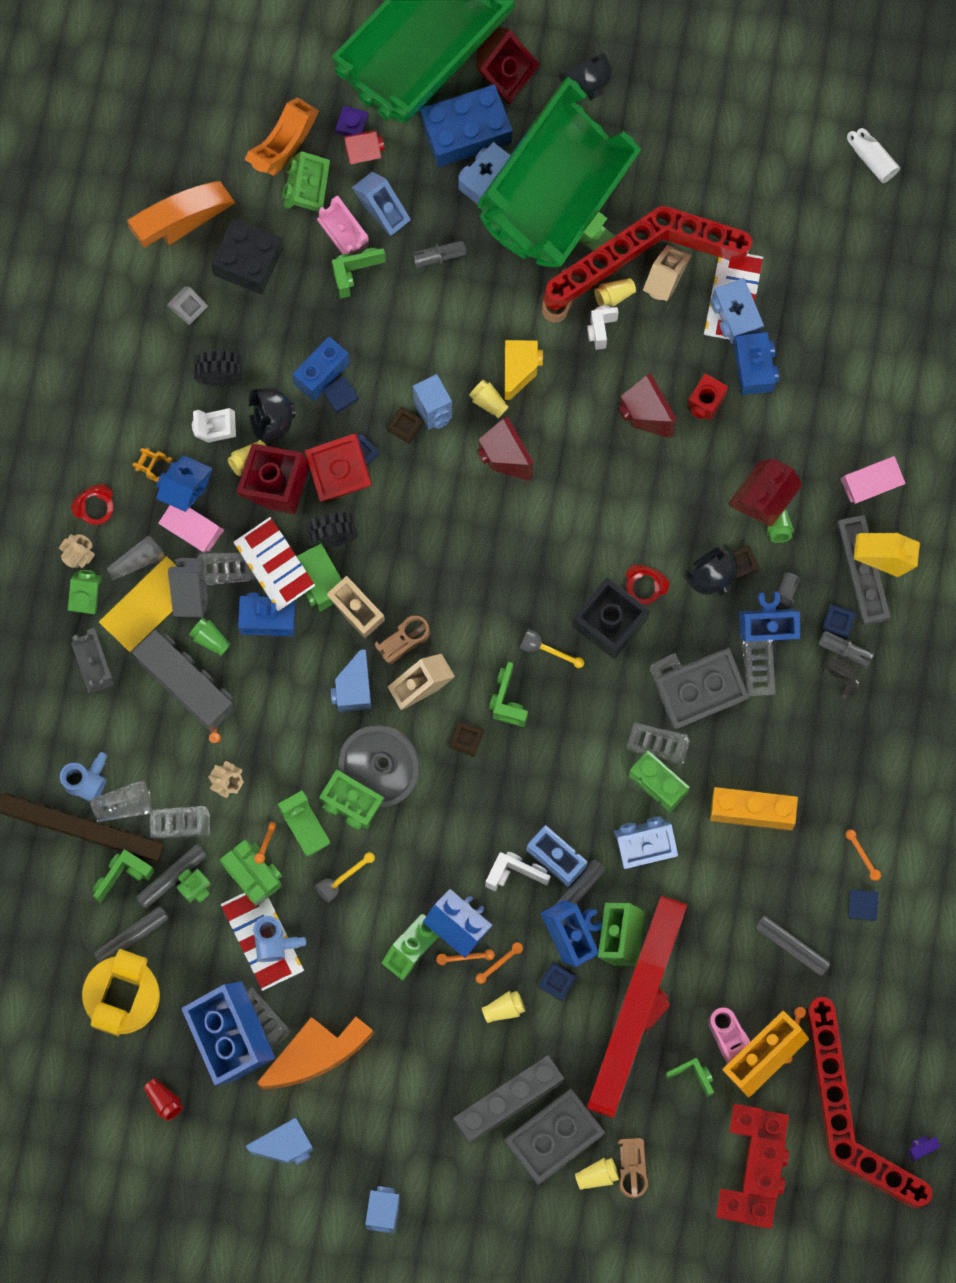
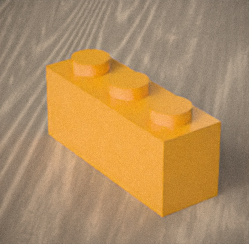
M715 787L712 794L710 821L793 830L796 822L798 797Z
M782 1011L722 1070L749 1098L809 1038L802 1028Z

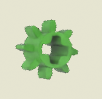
M187 869L178 877L181 884L176 888L189 903L194 899L200 903L209 895L206 889L211 883L198 869L193 873Z

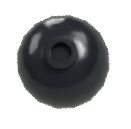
M603 52L558 75L561 83L567 77L576 81L591 101L604 94L602 89L610 82L611 67Z
M275 388L251 390L248 407L254 406V414L249 415L257 440L268 442L282 438L289 431L292 425V418L296 416L293 402H289L287 396Z
M723 544L722 551L719 547L712 549L693 563L696 566L695 569L690 572L687 568L682 574L696 592L702 595H712L716 592L719 595H723L733 587L731 582L737 575V560L728 545Z

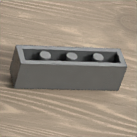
M154 630L132 651L134 659L212 733L234 711L233 704L231 703L233 700L232 696L224 688L218 690L212 684L214 679L205 670L202 669L199 672L193 666L195 661L185 651L180 654L174 648L176 643L166 633L160 635Z
M547 1055L453 1118L454 1123L470 1145L561 1085L564 1078L549 1055Z

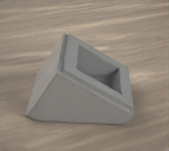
M184 287L167 304L174 313L189 325L208 307L191 287Z

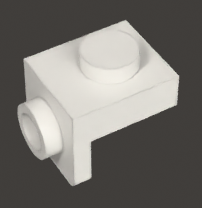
M606 305L591 311V325L587 326L589 342L594 341L595 350L606 348L607 337L604 323L618 320L617 307L611 308V306Z
M230 408L210 413H204L200 410L193 411L192 430L195 437L208 443L236 437L235 411Z

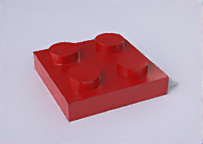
M357 434L305 450L320 502L324 503L373 486Z

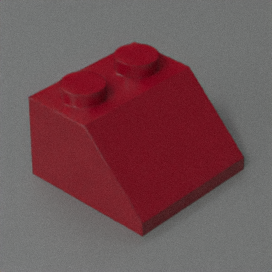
M252 443L236 493L269 510L295 515L309 470L308 461L301 452Z
M773 458L759 461L728 505L772 527L801 488L802 483L793 468Z

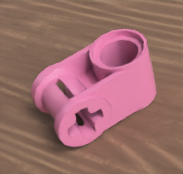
M719 1008L711 1014L708 1020L709 1028L717 1041L722 1056L729 1063L750 1043V1040L731 1010ZM719 1014L725 1015L729 1019L728 1028H718L715 1024V1017ZM737 1044H741L740 1046H738V1047H736V1048H734V1049H732V1050L730 1049L731 1047H733V1046H735V1045H737Z

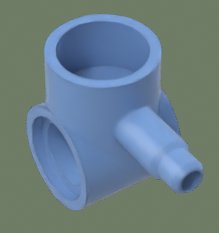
M100 752L89 770L79 763H69L64 766L60 772V781L64 789L71 795L96 803L106 784V778L99 774L105 764L107 754ZM75 773L81 774L82 780L79 784L71 785L68 783L71 775Z
M263 916L254 925L253 931L258 962L285 959V949L306 946L305 937L283 938L281 924L275 917ZM273 926L276 929V933L271 938H264L260 935L262 928Z

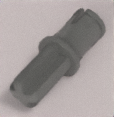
M463 241L439 246L437 243L434 247L413 251L416 268L439 262L441 265L443 260L463 256L467 251Z
M825 631L819 640L821 647L840 655V659L846 658L865 669L870 662L860 656L871 660L874 654L852 644V640L846 641L828 631Z

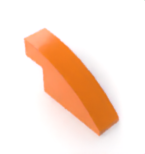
M217 181L196 186L170 196L131 217L127 222L129 229L143 248H146L161 237L164 238L168 245H171L235 204V201L222 183Z
M311 1017L257 1084L261 1089L268 1090L293 1086L312 1080L331 1071L349 1059L374 1035V1032L360 1019L355 1017L337 1038Z

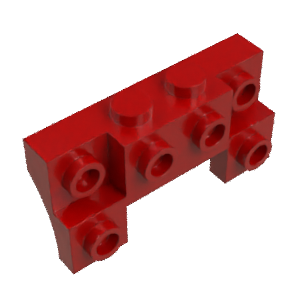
M733 1104L729 1133L751 1138L742 1192L720 1189L715 1218L759 1228H772L776 1199L778 1195H783L785 1178H781L782 1166L787 1167L790 1150L785 1149L789 1115Z

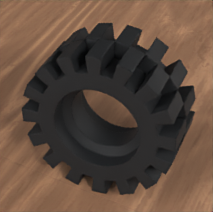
M210 350L207 353L200 352V354H196L194 357V380L203 385L211 384V386L220 384V386L237 384L239 381H242V356L237 355L236 352H221V350H216V352Z
M349 512L329 513L327 516L322 515L319 518L308 521L305 525L309 544L312 548L319 544H322L326 549H330L333 546L340 547L339 545H346L358 537L353 514Z

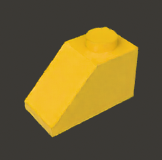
M505 340V400H511L537 375V367L543 366V350H538V341Z
M859 533L856 535L854 559L900 577L918 566L920 542L898 533Z

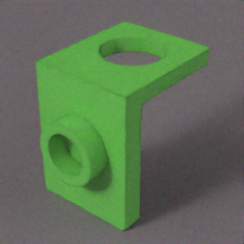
M697 1058L667 1072L665 1075L668 1080L692 1068L706 1097L708 1098L714 1093L710 1082L713 1081L712 1076L706 1066L701 1067Z

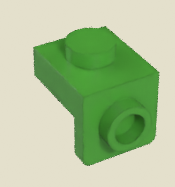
M80 570L74 573L70 579L68 611L96 613L99 584L102 580L101 575H95V572L91 570Z

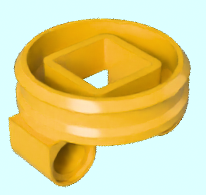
M119 949L116 957L100 962L91 970L83 986L82 998L85 1010L91 1018L92 1028L119 1037L120 1034H127L141 1029L153 1018L159 1005L160 992L156 978L146 966L147 958ZM113 977L140 986L130 1013L103 1003Z

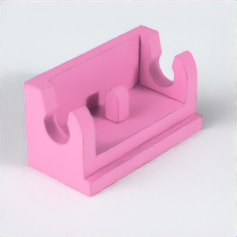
M338 196L331 200V206L328 209L320 208L317 221L341 254L356 255L369 247L368 235Z
M895 456L840 478L850 502H854V504L906 484Z
M171 505L158 523L204 553L211 550L224 529L191 508L184 512Z

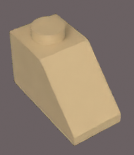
M666 245L653 263L643 291L649 293L654 299L668 301L675 291L691 255Z
M347 576L326 594L364 639L385 621L384 615Z
M438 654L420 659L391 683L388 688L400 710H403L437 692L455 676L443 655Z

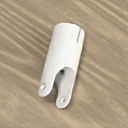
M861 128L857 133L855 131L848 133V142L882 183L889 181L900 170L899 165L867 130Z

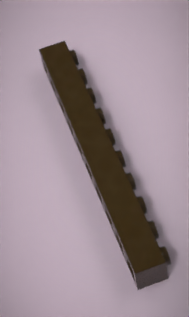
M0 793V814L123 852L125 849L136 857L160 863L165 847L161 844L162 841L152 838V840L145 839L146 836L139 833L132 835L123 828L116 830L107 823L100 825L91 818L84 820L75 813L65 814L62 809L56 807L49 809L46 804L40 802L34 804L30 803L31 800L24 797L18 799L14 798L15 795L11 793Z

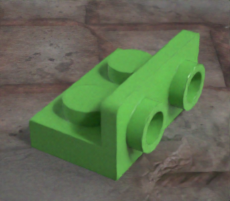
M302 151L289 159L286 167L288 180L282 192V197L285 198V208L289 209L293 205L319 212L324 204L330 160Z
M337 769L319 797L320 802L323 804L322 809L333 816H336L337 813L347 818L345 822L357 830H360L361 827L366 830L369 829L371 820L384 801L383 796Z

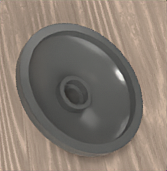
M370 725L357 730L345 741L339 755V771L383 796L384 801L380 807H387L401 802L413 791L420 774V762L415 747L403 733L385 725ZM382 757L388 760V766L382 764Z

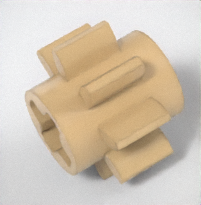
M71 534L68 539H64L59 547L63 551L61 555L63 562L72 568L79 566L83 568L86 563H90L95 555L90 551L92 548L91 541L80 534L75 536Z
M227 761L224 762L223 766L215 765V768L208 777L213 784L210 789L225 798H228L229 793L237 794L242 783H244L240 775L242 769L235 767L234 764Z

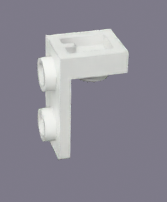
M500 852L486 880L485 887L496 891L498 885L504 886L510 874V871L506 870L507 867L545 885H548L550 875L546 874L547 870L537 864L529 866L521 862L522 858L512 852H507V854Z

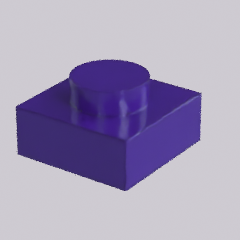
M343 106L336 126V133L346 136L364 132L369 117L368 112Z
M925 1135L911 1142L913 1148L907 1151L913 1162L939 1149L941 1146L936 1136L928 1140Z

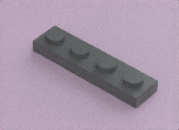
M865 515L838 520L837 525L863 626L889 621L891 616L879 569L854 559L856 535L859 533H869Z

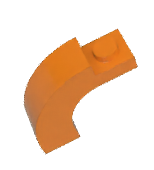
M298 97L287 102L271 134L263 143L249 150L245 160L251 163L252 167L257 171L269 173L273 176L286 166L289 159L294 156L305 140L319 110Z

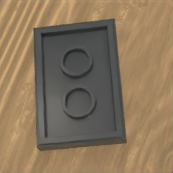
M729 647L653 678L673 730L749 699Z
M570 1088L506 1137L504 1142L539 1186L606 1133L572 1088Z

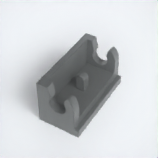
M203 557L175 559L177 566L184 567H169L168 570L173 616L203 618L208 605Z
M95 628L87 630V635L78 637V635H74L72 637L73 642L71 643L88 694L115 685Z

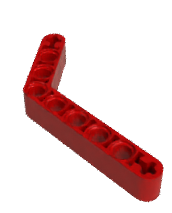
M661 206L551 279L545 289L543 301L551 309L564 307L662 239L732 262H740L746 258L752 246V239L745 231L670 207ZM656 219H664L668 225L662 226L657 223ZM682 227L691 228L693 230V233H685L682 230ZM643 233L647 239L640 240L635 234ZM707 235H714L719 241L712 242L708 239ZM621 247L626 251V254H618L614 248ZM593 262H602L605 268H596ZM578 275L583 278L584 282L576 283L573 281L572 276Z
M663 895L660 897L587 1106L589 1110L614 1118L688 905L686 903Z
M826 997L816 998L807 1010L827 1150L831 1162L911 1208L917 1209L925 1206L932 1198V1189L929 1184L855 1142L835 1007L833 1002ZM821 1005L822 1009L828 1012L823 1018L824 1025L816 1028L821 1023V1015L814 1011ZM820 1033L829 1034L832 1037V1045H821L818 1035ZM828 1060L835 1063L837 1067L835 1074L825 1073L822 1068L824 1061ZM828 1089L838 1090L841 1094V1100L837 1103L831 1102L827 1098ZM833 1117L842 1118L845 1122V1129L842 1131L835 1130L831 1125V1119ZM836 1146H846L850 1152L847 1159L838 1158L835 1153ZM861 1160H871L874 1163V1172L868 1174L862 1171L860 1167ZM888 1173H894L899 1177L900 1183L897 1188L887 1185L885 1178ZM907 1181H909L910 1184L907 1186V1188H909L912 1191H915L918 1188H920L922 1190L921 1195L924 1197V1199L921 1198L918 1201H915L914 1193H912L909 1190H906L904 1194L900 1193V1191L906 1186Z

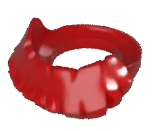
M104 484L87 488L85 492H82L73 500V504H71L72 514L77 518L81 517L83 521L91 525L105 523L113 513L114 507L111 500L113 491ZM91 496H96L107 504V513L101 519L95 520L86 514L85 501Z
M641 564L638 566L633 565L626 572V577L628 578L626 585L627 593L643 605L655 602L659 596L665 595L669 590L670 583L667 580L668 578L652 567L649 568V566ZM644 575H648L655 580L654 594L648 599H640L633 592L635 581Z

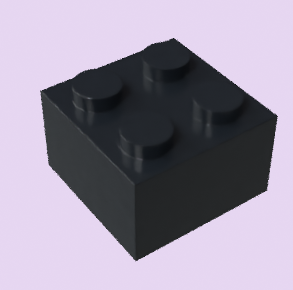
M232 218L211 264L213 275L263 295L283 251L282 237Z
M607 577L573 617L572 627L615 660L649 619L650 610Z

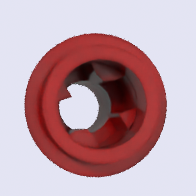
M157 1078L152 1079L145 1085L144 1090L159 1118L169 1121L182 1111L181 1099L159 1082Z

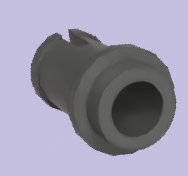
M792 573L783 574V579L778 589L780 602L777 607L789 609L794 604L793 596L800 582V578Z

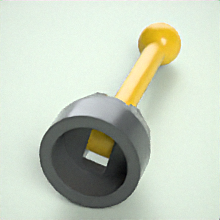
M530 629L527 630L519 648L526 652H534L540 648L572 662L576 668L584 666V660L581 657L574 658L542 644L538 633Z
M371 852L366 853L363 860L335 881L330 878L321 880L315 885L318 894L326 903L332 901L338 895V885L366 863L374 862L375 855Z

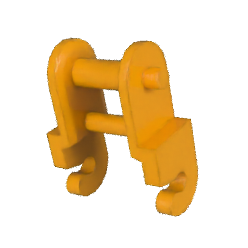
M141 448L142 455L138 463H133L132 465L135 467V471L145 472L147 478L157 482L159 477L157 478L155 474L151 473L156 460L159 461L161 459L170 464L174 460L171 457L167 458L165 454L159 451L155 454L150 452L149 448ZM147 456L153 458L148 468L143 466Z

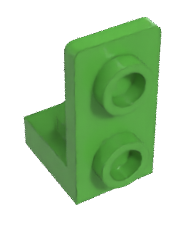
M600 212L595 215L579 240L591 252L615 237V235L602 226L607 218ZM614 248L618 254H626L623 248Z
M368 248L361 254H342L335 260H332L340 299L350 297V287L354 286L351 270L385 263L384 249Z
M508 661L506 669H500L497 684H501L499 694H493L489 709L494 710L493 719L525 728L528 711L523 710L524 707L517 703L509 702L508 705L503 704L514 664Z
M302 790L278 804L281 814L307 857L330 845V840L310 808L308 799Z
M124 849L121 855L117 853L109 864L111 870L105 878L101 877L95 884L93 897L101 903L125 867L128 868L126 873L138 881L141 878L149 881L155 873L153 868Z
M421 914L398 938L381 963L401 980H404L409 975L418 959L439 937L423 923V920L426 918L424 914Z

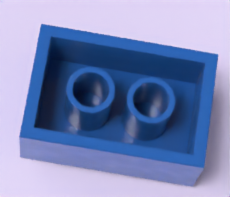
M495 84L420 109V122L437 167L475 156L483 147L488 148L493 142L499 147L512 143V128Z
M242 982L224 984L181 1008L215 1086L233 1082L276 1059Z

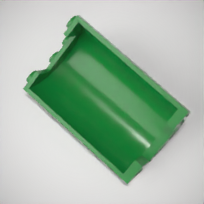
M385 0L332 56L336 65L334 71L353 87L359 94V100L365 106H373L384 120L389 121L392 119L400 123H407L514 11L515 2L513 0Z
M570 77L562 81L478 201V208L482 209L480 218L496 240L523 259L527 256L537 259V265L546 267L562 266L582 237L584 230L600 211L641 151V148L635 143L634 139L624 131L609 137L597 122H594L579 104L575 103L585 99L587 94Z

